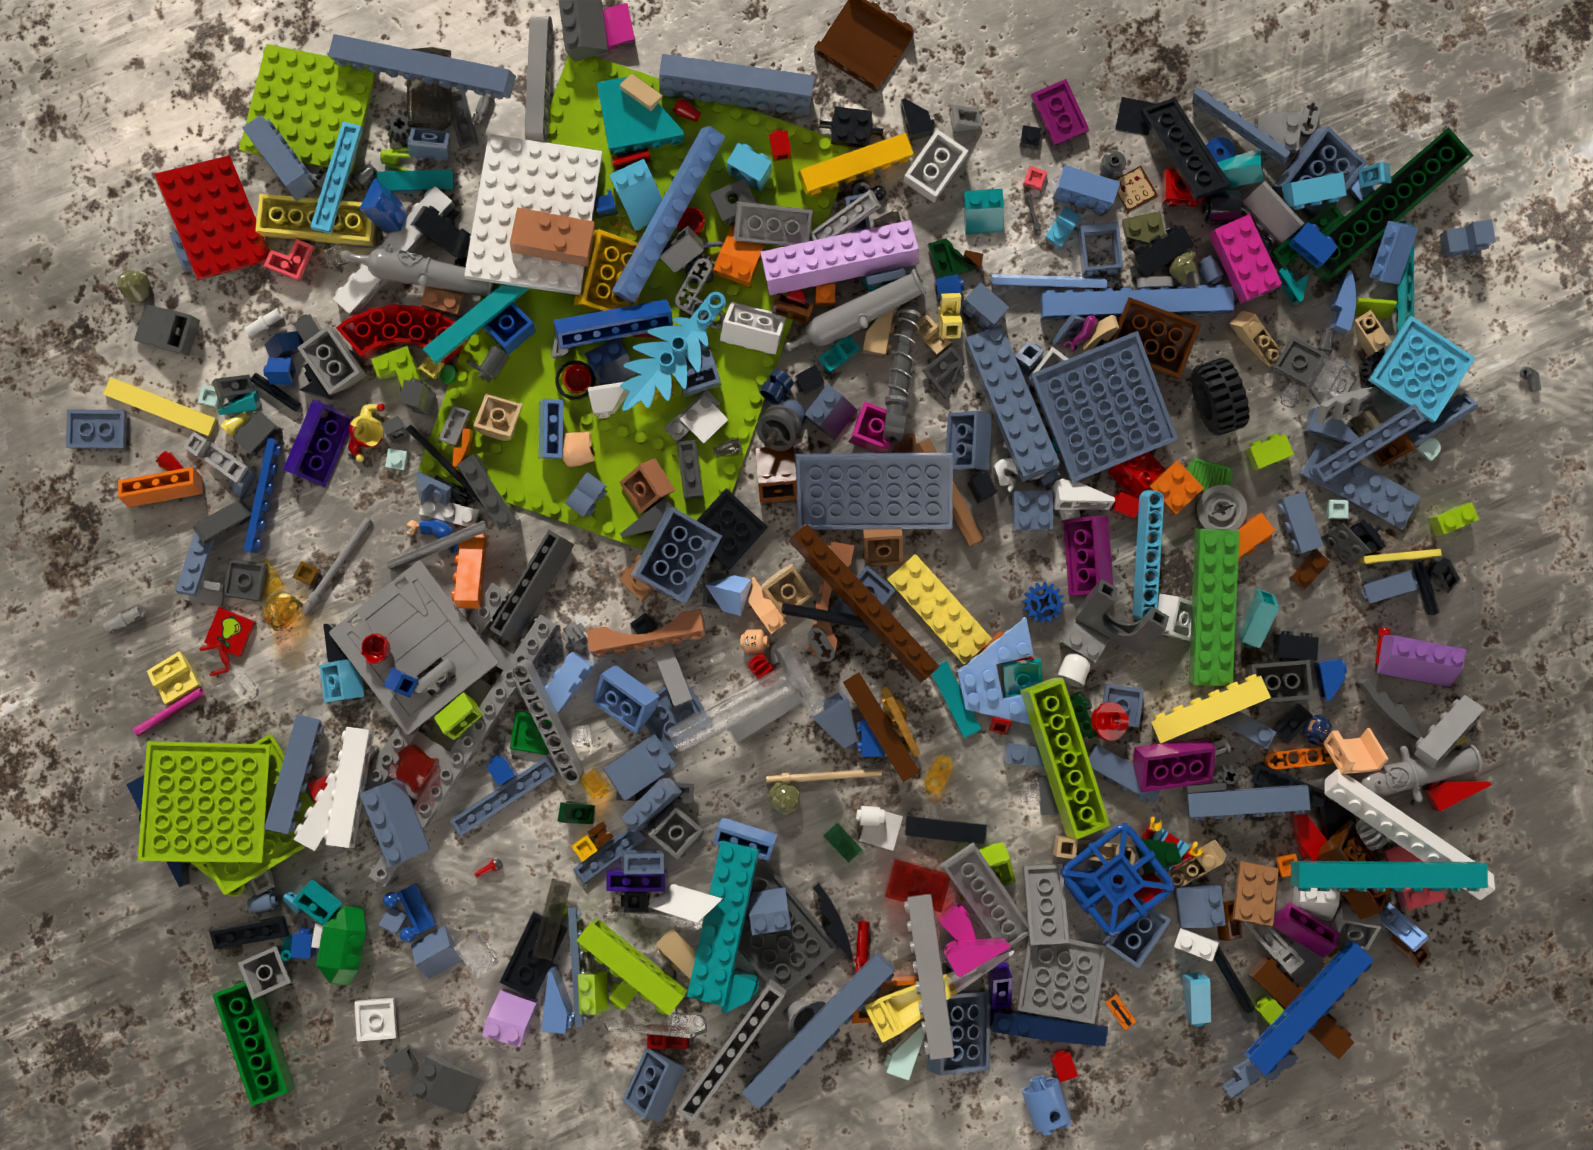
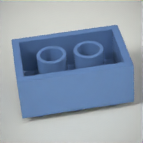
M1065 165L1059 175L1052 198H1056L1060 203L1066 204L1069 202L1075 204L1074 206L1080 209H1092L1096 214H1107L1114 204L1120 182Z

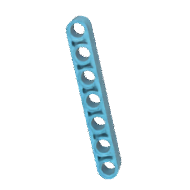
M1153 490L1143 491L1139 498L1133 618L1136 621L1143 618L1145 611L1147 613L1152 607L1158 608L1164 496L1161 492ZM1151 495L1153 496V502H1152V503L1150 502V497H1151ZM1150 515H1152V521H1151V522H1149V516H1150ZM1150 534L1151 540L1148 542V535ZM1149 553V554H1150V558H1149V560L1147 561V558H1146V557H1147V554ZM1148 572V573H1149V577H1148V579L1146 580V579H1145V576H1146V573ZM1147 592L1148 595H1147V598L1145 599V598H1144V594Z

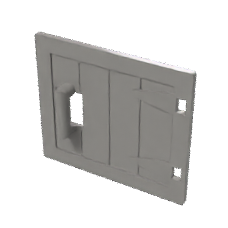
M417 561L329 632L406 735L414 732L499 664L498 659L422 561ZM406 578L409 583L400 589L397 584ZM359 615L361 621L353 627L349 622ZM370 634H382L390 643L391 650L389 656L378 664L367 663L366 658L361 654V643ZM438 659H443L439 665L420 680L417 676ZM392 667L418 679L410 698L384 686ZM452 671L456 677L435 694L431 695L427 689L446 673Z

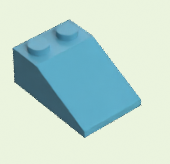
M642 159L609 175L635 232L649 225L662 201L645 160Z

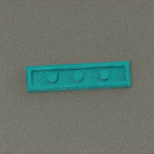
M454 170L377 171V179L389 191L429 190L435 186L439 190L455 189Z
M944 661L938 664L940 667L932 673V676L963 738H966L981 730L973 712L965 709L961 688L948 662Z

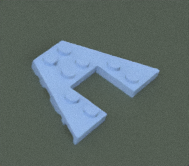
M1023 617L1013 628L1007 630L1003 636L987 646V649L978 656L976 655L967 665H964L957 671L966 710L1031 725L1021 695L1003 698L996 664L1034 656L1026 617Z

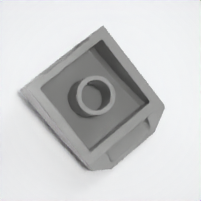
M672 802L649 824L647 833L676 859H680L687 855L703 836L704 830Z

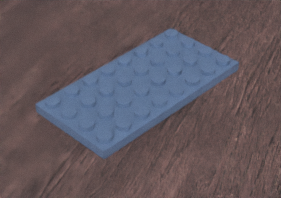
M953 453L796 454L798 530L806 523L812 530L953 529Z

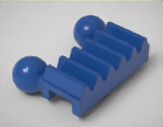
M417 883L397 893L388 892L383 897L384 905L389 908L395 907L399 900H401L414 928L405 927L400 932V939L405 943L412 942L417 934L437 925L436 919L433 918V913L430 912V907L426 904V899L423 897V892L420 891V886Z

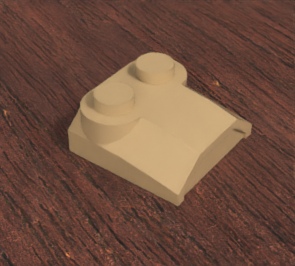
M486 393L473 425L474 430L482 435L502 441L511 440L515 434V427L523 403H516Z
M793 564L782 568L761 586L783 618L786 617V615L781 613L783 603L801 605L809 598L815 596Z

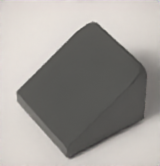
M399 416L382 423L386 436L392 442L409 435Z

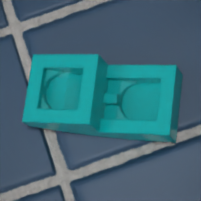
M849 335L820 355L817 360L829 374L852 358L861 349L851 335Z

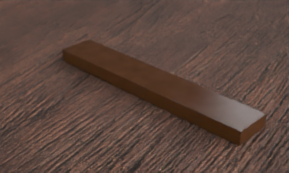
M860 672L843 681V684L901 780L905 782L920 773Z

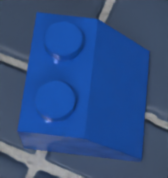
M375 178L359 210L384 233L401 231L407 218L403 204Z

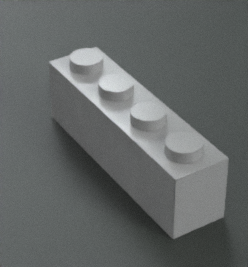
M1466 695L1460 700L1456 699L1450 706L1451 710L1448 713L1445 711L1438 720L1440 722L1437 725L1433 724L1427 731L1428 735L1425 738L1421 737L1415 744L1416 751L1414 755L1433 769L1476 724L1485 710L1484 707Z

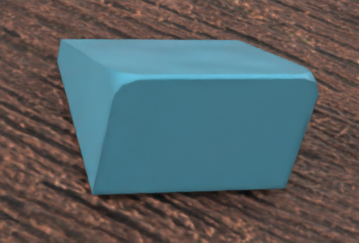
M293 892L286 893L283 896V904L298 914L301 909L293 903L297 895Z

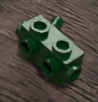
M1081 691L1072 694L1070 700L1082 738L1088 737L1090 739L1098 736L1096 730H1093L1091 725L1092 704L1090 699L1086 698Z

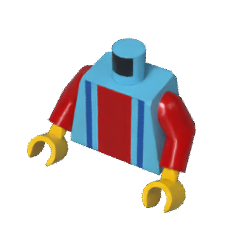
M1155 817L1150 818V825L1147 826L1142 834V839L1177 844L1182 863L1167 867L1169 870L1175 869L1195 856L1199 857L1203 854L1204 848L1200 850L1195 849L1198 846V842H1194L1192 848L1189 849L1190 846L1162 829V820L1159 823H1154Z

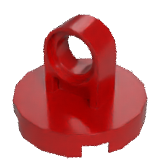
M1104 702L1099 704L1100 706L1094 709L1092 713V729L1096 730L1099 735L1098 737L1105 741L1121 738L1129 725L1128 715L1117 703Z

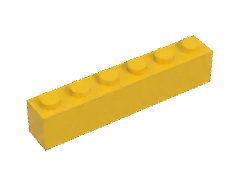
M903 133L803 168L798 172V177L805 195L811 194V196L822 193V189L829 188V190L839 187V183L845 181L847 184L852 183L861 175H864L865 178L875 174L874 171L876 170L886 171L892 168L893 164L899 163V165H903L910 161L909 159L914 153L907 134Z

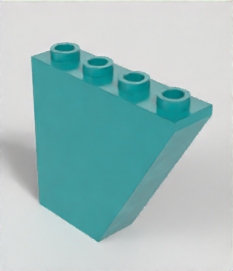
M627 77L597 82L608 147L611 154L619 156L627 151L639 152L649 147L657 149L665 144L678 145L682 143L681 141H685L683 130L659 103L651 112L620 89L619 85Z

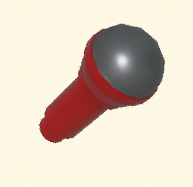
M493 858L488 865L474 873L475 877H482L491 871H499L502 868V861L499 858Z

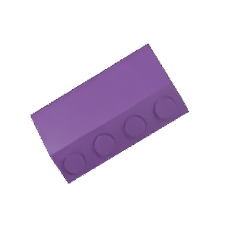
M1383 635L1377 673L1451 687L1464 668L1466 649L1395 635Z

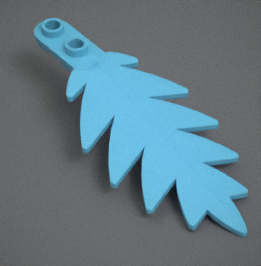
M720 292L709 294L690 319L683 317L673 318V321L681 326H664L648 330L649 334L667 342H649L633 346L634 350L653 358L639 359L624 364L625 368L641 374V376L634 377L620 385L621 388L629 391L622 407L623 411L632 408L640 401L643 402L646 408H649L654 398L655 387L658 388L666 401H669L672 389L671 372L682 388L686 389L687 363L685 356L694 369L700 372L701 347L699 340L705 347L708 346V338L705 331L726 304L723 294ZM719 299L720 303L718 305H714L713 300ZM707 314L708 318L706 320H702L701 315Z

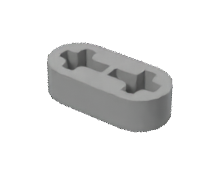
M1308 100L1301 108L1300 136L1308 137L1316 130L1321 110L1320 103L1316 100ZM1313 106L1312 109L1315 111H1313L1309 116L1310 110L1308 109V107ZM1307 121H1309L1308 127L1311 129L1305 131V127L1303 126L1307 123Z
M1170 276L1142 277L1137 279L1138 290L1142 287H1151V290H1158L1159 287L1168 286L1170 289L1173 288V277Z

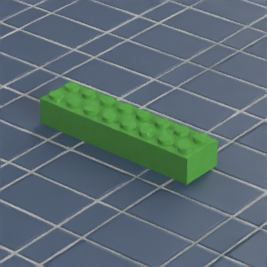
M1195 529L1189 682L1193 685L1227 686L1233 683L1240 535L1238 530Z

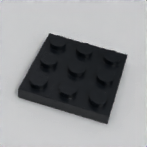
M727 488L722 491L696 520L722 535L713 555L729 570L768 528Z

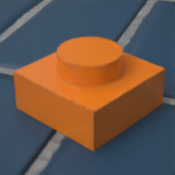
M1295 853L1275 858L1280 877L1283 878L1291 875V861H1298Z

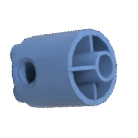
M1044 1075L1030 1079L1031 1084L1024 1087L1021 1092L1034 1130L1042 1132V1135L1046 1136L1052 1134L1054 1129L1071 1126V1116L1059 1080L1056 1078L1046 1079Z

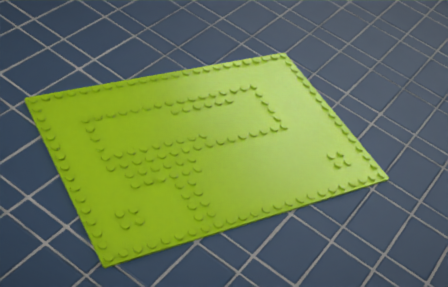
M568 55L549 107L548 141L546 143L602 151L596 198L608 195L607 190H611L618 214L599 218L595 204L592 219L595 222V230L600 229L639 243L647 227L635 232L609 176L616 172L611 159L616 155L611 154L609 151L597 82L628 77L633 74L660 93L659 78L595 56L573 61ZM662 95L663 97L658 103L683 130L685 141H681L682 143L678 145L665 144L657 149L648 148L651 162L646 164L662 199L701 128L711 126L725 136L687 208L699 209L705 216V228L698 235L699 238L704 237L706 243L722 242L724 244L732 225L728 226L726 224L723 226L711 200L710 193L739 181L728 174L726 163L738 143L749 145L754 149L755 153L759 155L760 153L765 154L772 162V174L763 190L759 192L749 186L757 204L813 210L811 232L829 219L840 186L829 190V188L822 189V193L811 196V194L805 195L798 172L803 168L846 154L848 150L853 151V147L831 144V137L740 107L739 105H723L719 102H703L698 99H690L687 101L702 113L697 123L676 116V113L672 111L679 98L684 100V98ZM775 130L788 132L792 152L791 159L773 162L769 134H772ZM731 197L728 201L731 204H735L738 199ZM676 226L669 240L680 232L677 229L678 226ZM766 244L764 251L785 246ZM722 247L707 248L702 254L710 257L714 264H716ZM659 257L640 292L638 304L667 299L672 311V320L677 317L690 319L692 315L680 309L675 302L676 296L687 278L685 268L674 273ZM761 258L751 287L714 275L708 283L704 284L697 297L704 301L712 292H720L726 300V304L721 310L726 316L731 301L772 312L777 294L769 295ZM701 263L699 264L701 270L699 271L698 276L700 275L702 270H706V268H703V265ZM689 281L690 288H698L699 284ZM495 283L494 291L502 284ZM530 288L514 303L534 323L537 331L508 355L509 359L496 379H492L490 382L481 380L482 377H479L480 372L468 365L466 360L469 359L480 366L493 346L500 350L502 349L483 328L471 336L464 349L460 352L455 366L458 372L457 378L448 385L429 442L453 465L454 446L438 439L453 405L471 411L472 414L465 428L474 431L468 457L473 454L481 457L489 470L487 473L491 481L507 503L645 550L654 532L623 538L620 535L621 532L650 510L648 509L639 514L619 483L640 464L653 458L657 460L675 489L666 499L673 508L694 520H697L725 488L733 493L765 402V398L759 393V389L765 381H769V375L777 368L793 320L789 318L785 320L776 355L720 341L722 328L714 329L709 326L705 332L708 338L707 350H711L722 386L708 391L720 404L718 409L728 420L705 443L692 431L679 441L696 440L703 497L684 499L677 442L664 427L705 391L685 397L682 386L671 372L672 389L669 401H666L658 388L655 387L654 398L649 408H646L643 402L640 401L632 408L623 411L624 400L615 414H610L609 418L599 419V416L593 414L589 395L580 400L565 398L557 390L555 377L558 369L568 361L579 360L589 365L584 353L610 340L574 346L564 357L552 358L554 338L556 339L553 320L595 312L573 306L575 294ZM685 288L684 291H686L687 294L685 297H680V299L682 300L681 304H689V301L687 300L689 294H692V296H694L695 293L689 292ZM784 292L782 295L787 296L788 292ZM481 296L479 303L487 296ZM719 299L713 300L714 305H718L720 303ZM718 315V316L714 319V320H715V322H714L715 325L718 324V323H720V324L722 323V321L720 320V317H721V316ZM673 321V326H681ZM633 335L620 338L631 361L653 358L634 350L633 346L649 342H667L660 338L633 337ZM564 368L559 377V384L561 389L566 394L571 396H579L584 394L588 389H586L582 393H573L568 391L564 387L562 383V374L565 370ZM595 376V386H600ZM486 393L516 403H523L515 427V434L511 440L502 441L482 435L474 430L473 425ZM543 399L563 400V442L565 433H591L595 461L581 466L568 467L562 458L538 459L539 401ZM462 438L457 448L462 447ZM425 449L418 468L419 472L432 477L438 475L449 483L453 482L463 487ZM588 472L607 486L605 490L608 492L602 500L598 499L595 503L596 509L593 514L583 517L566 505L565 502L583 476Z

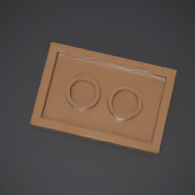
M1244 861L1238 862L1232 920L1267 927L1273 926L1279 868Z

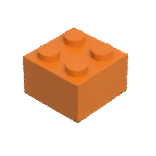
M1177 460L1165 469L1146 490L1161 492L1164 496V509L1171 516H1174L1201 492L1204 487Z

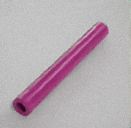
M199 687L133 729L134 733L138 737L205 696L204 691Z

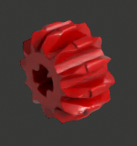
M763 654L754 656L748 662V667L762 686L771 685L778 678L777 672Z

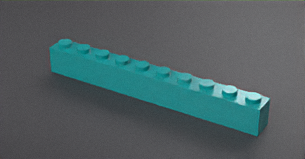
M1291 861V886L1298 887V891L1306 892L1311 891V888H1317V891L1325 892L1330 891V888H1336V891L1343 892L1349 891V888H1355V891L1362 892L1368 891V888H1374V891L1385 892L1386 888H1392L1393 891L1404 892L1405 888H1411V891L1423 892L1424 888H1430V891L1442 892V888H1448V891L1460 892L1461 888H1467V891L1479 892L1480 888H1488V864L1480 862Z

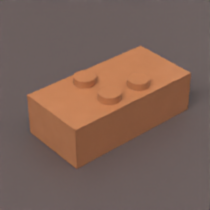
M517 207L510 239L511 252L588 266L595 234V222Z

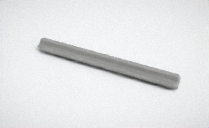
M481 521L387 561V567L394 571L485 533L489 530L488 524L485 521Z

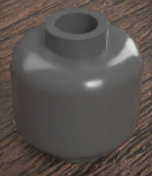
M1119 151L1107 152L1100 162L1101 173L1107 178L1118 177L1126 166L1124 155Z

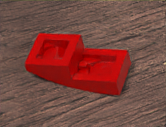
M648 1028L647 1048L664 1050L667 1048L688 1049L689 1028Z

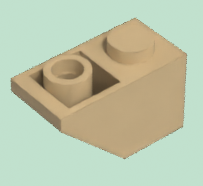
M1371 310L1354 320L1357 339L1368 356L1392 342Z

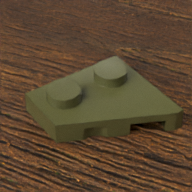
M1160 211L1122 220L1127 240L1140 241L1148 245L1150 244L1149 240L1153 237L1165 234Z

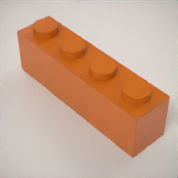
M194 467L118 480V498L128 508L203 494V477Z
M1263 513L1256 514L1237 529L1240 531L1238 563L1242 560L1240 558L1245 553L1247 555L1251 554L1257 549V544L1260 542L1264 544L1272 538L1271 534L1275 532V529Z
M485 533L457 544L459 549V555L455 557L457 572H454L453 581L456 585L455 590H452V601L455 602L457 608L481 609L487 549V536Z

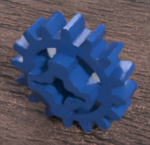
M1043 582L1042 586L1039 583H1035V589L1030 586V593H1024L1027 599L1022 600V603L1027 604L1023 608V610L1029 611L1027 617L1034 616V622L1040 619V624H1043L1045 619L1048 623L1052 622L1051 617L1058 619L1056 613H1062L1063 610L1060 609V606L1065 605V603L1060 602V599L1064 597V595H1058L1060 589L1054 590V584L1047 587L1046 582ZM1039 590H1045V592L1041 596L1037 594L1035 595L1034 593H1036ZM1052 594L1055 597L1056 604L1052 601ZM1045 598L1047 606H1043L1041 608V602H1039V600ZM1031 602L1035 605V611L1032 609ZM1045 610L1052 611L1049 615L1042 616Z

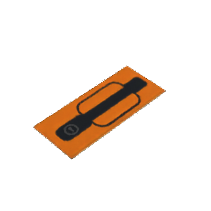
M1117 994L1105 1002L1124 1030H1127L1137 1022Z

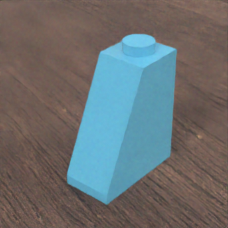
M1202 972L1181 974L1187 1021L1196 1027L1205 1026V1023L1211 1022L1210 978Z

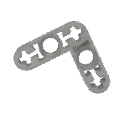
M701 258L695 262L676 296V305L690 315H693L696 312V307L704 302L697 296L713 269L709 259ZM706 262L708 270L702 271L701 276H704L702 280L701 277L694 275V272L699 273L701 270L699 264ZM692 278H696L699 281L697 289H692L689 286V281ZM685 288L689 292L695 293L694 296H692V294H689L687 298L689 304H681L682 300L680 299V297H685L687 294V292L684 291ZM722 312L718 314L721 316L720 320L722 323L715 325V320H713L709 325L714 329L722 328L725 315ZM704 314L703 316H701V319L706 320L705 318L708 315Z

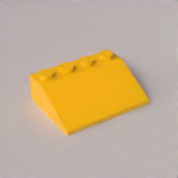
M600 229L595 230L589 264L585 266L581 295L575 296L573 306L592 312H600L637 305L639 295L635 302H626L613 294L612 290L638 243Z

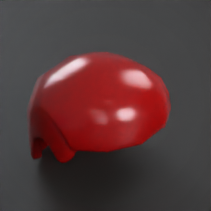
M687 208L677 224V229L681 232L689 226L699 235L704 230L706 223L703 212L697 208Z
M572 364L565 368L562 374V383L568 391L582 393L588 389L591 383V374L585 366Z
M370 634L361 643V654L366 658L367 663L378 664L389 656L391 650L390 643L382 634Z

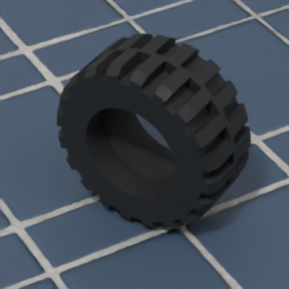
M1218 358L1197 365L1191 372V387L1197 410L1208 431L1213 435L1220 436L1244 428L1250 419V408L1248 407L1249 402L1243 381L1237 369L1234 368V364L1228 359Z

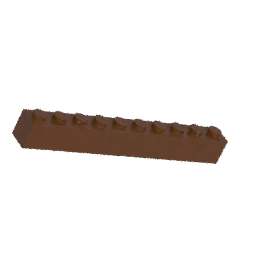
M807 523L790 538L789 543L920 683L940 667Z

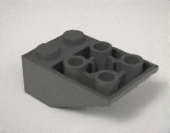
M145 305L134 341L190 356L200 320L182 312Z

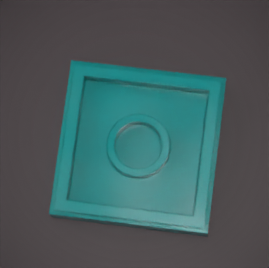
M1041 658L1002 663L1004 698L1021 695L1020 690L1043 682Z

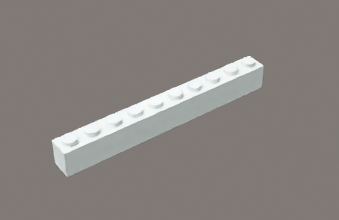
M1337 769L1325 779L1324 794L1423 862H1475L1349 775L1341 774ZM1488 871V888H1480L1479 892H1468L1479 900L1484 899L1495 890L1494 874Z

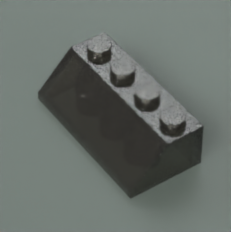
M436 47L411 49L451 58V50ZM415 79V81L407 80V125L443 131L452 125V86L444 88L437 83L428 85L418 79Z

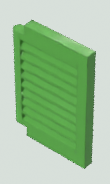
M1194 457L1193 462H1189L1187 467L1188 472L1204 487L1202 490L1204 492L1216 485L1231 486L1234 473L1230 472L1231 467Z

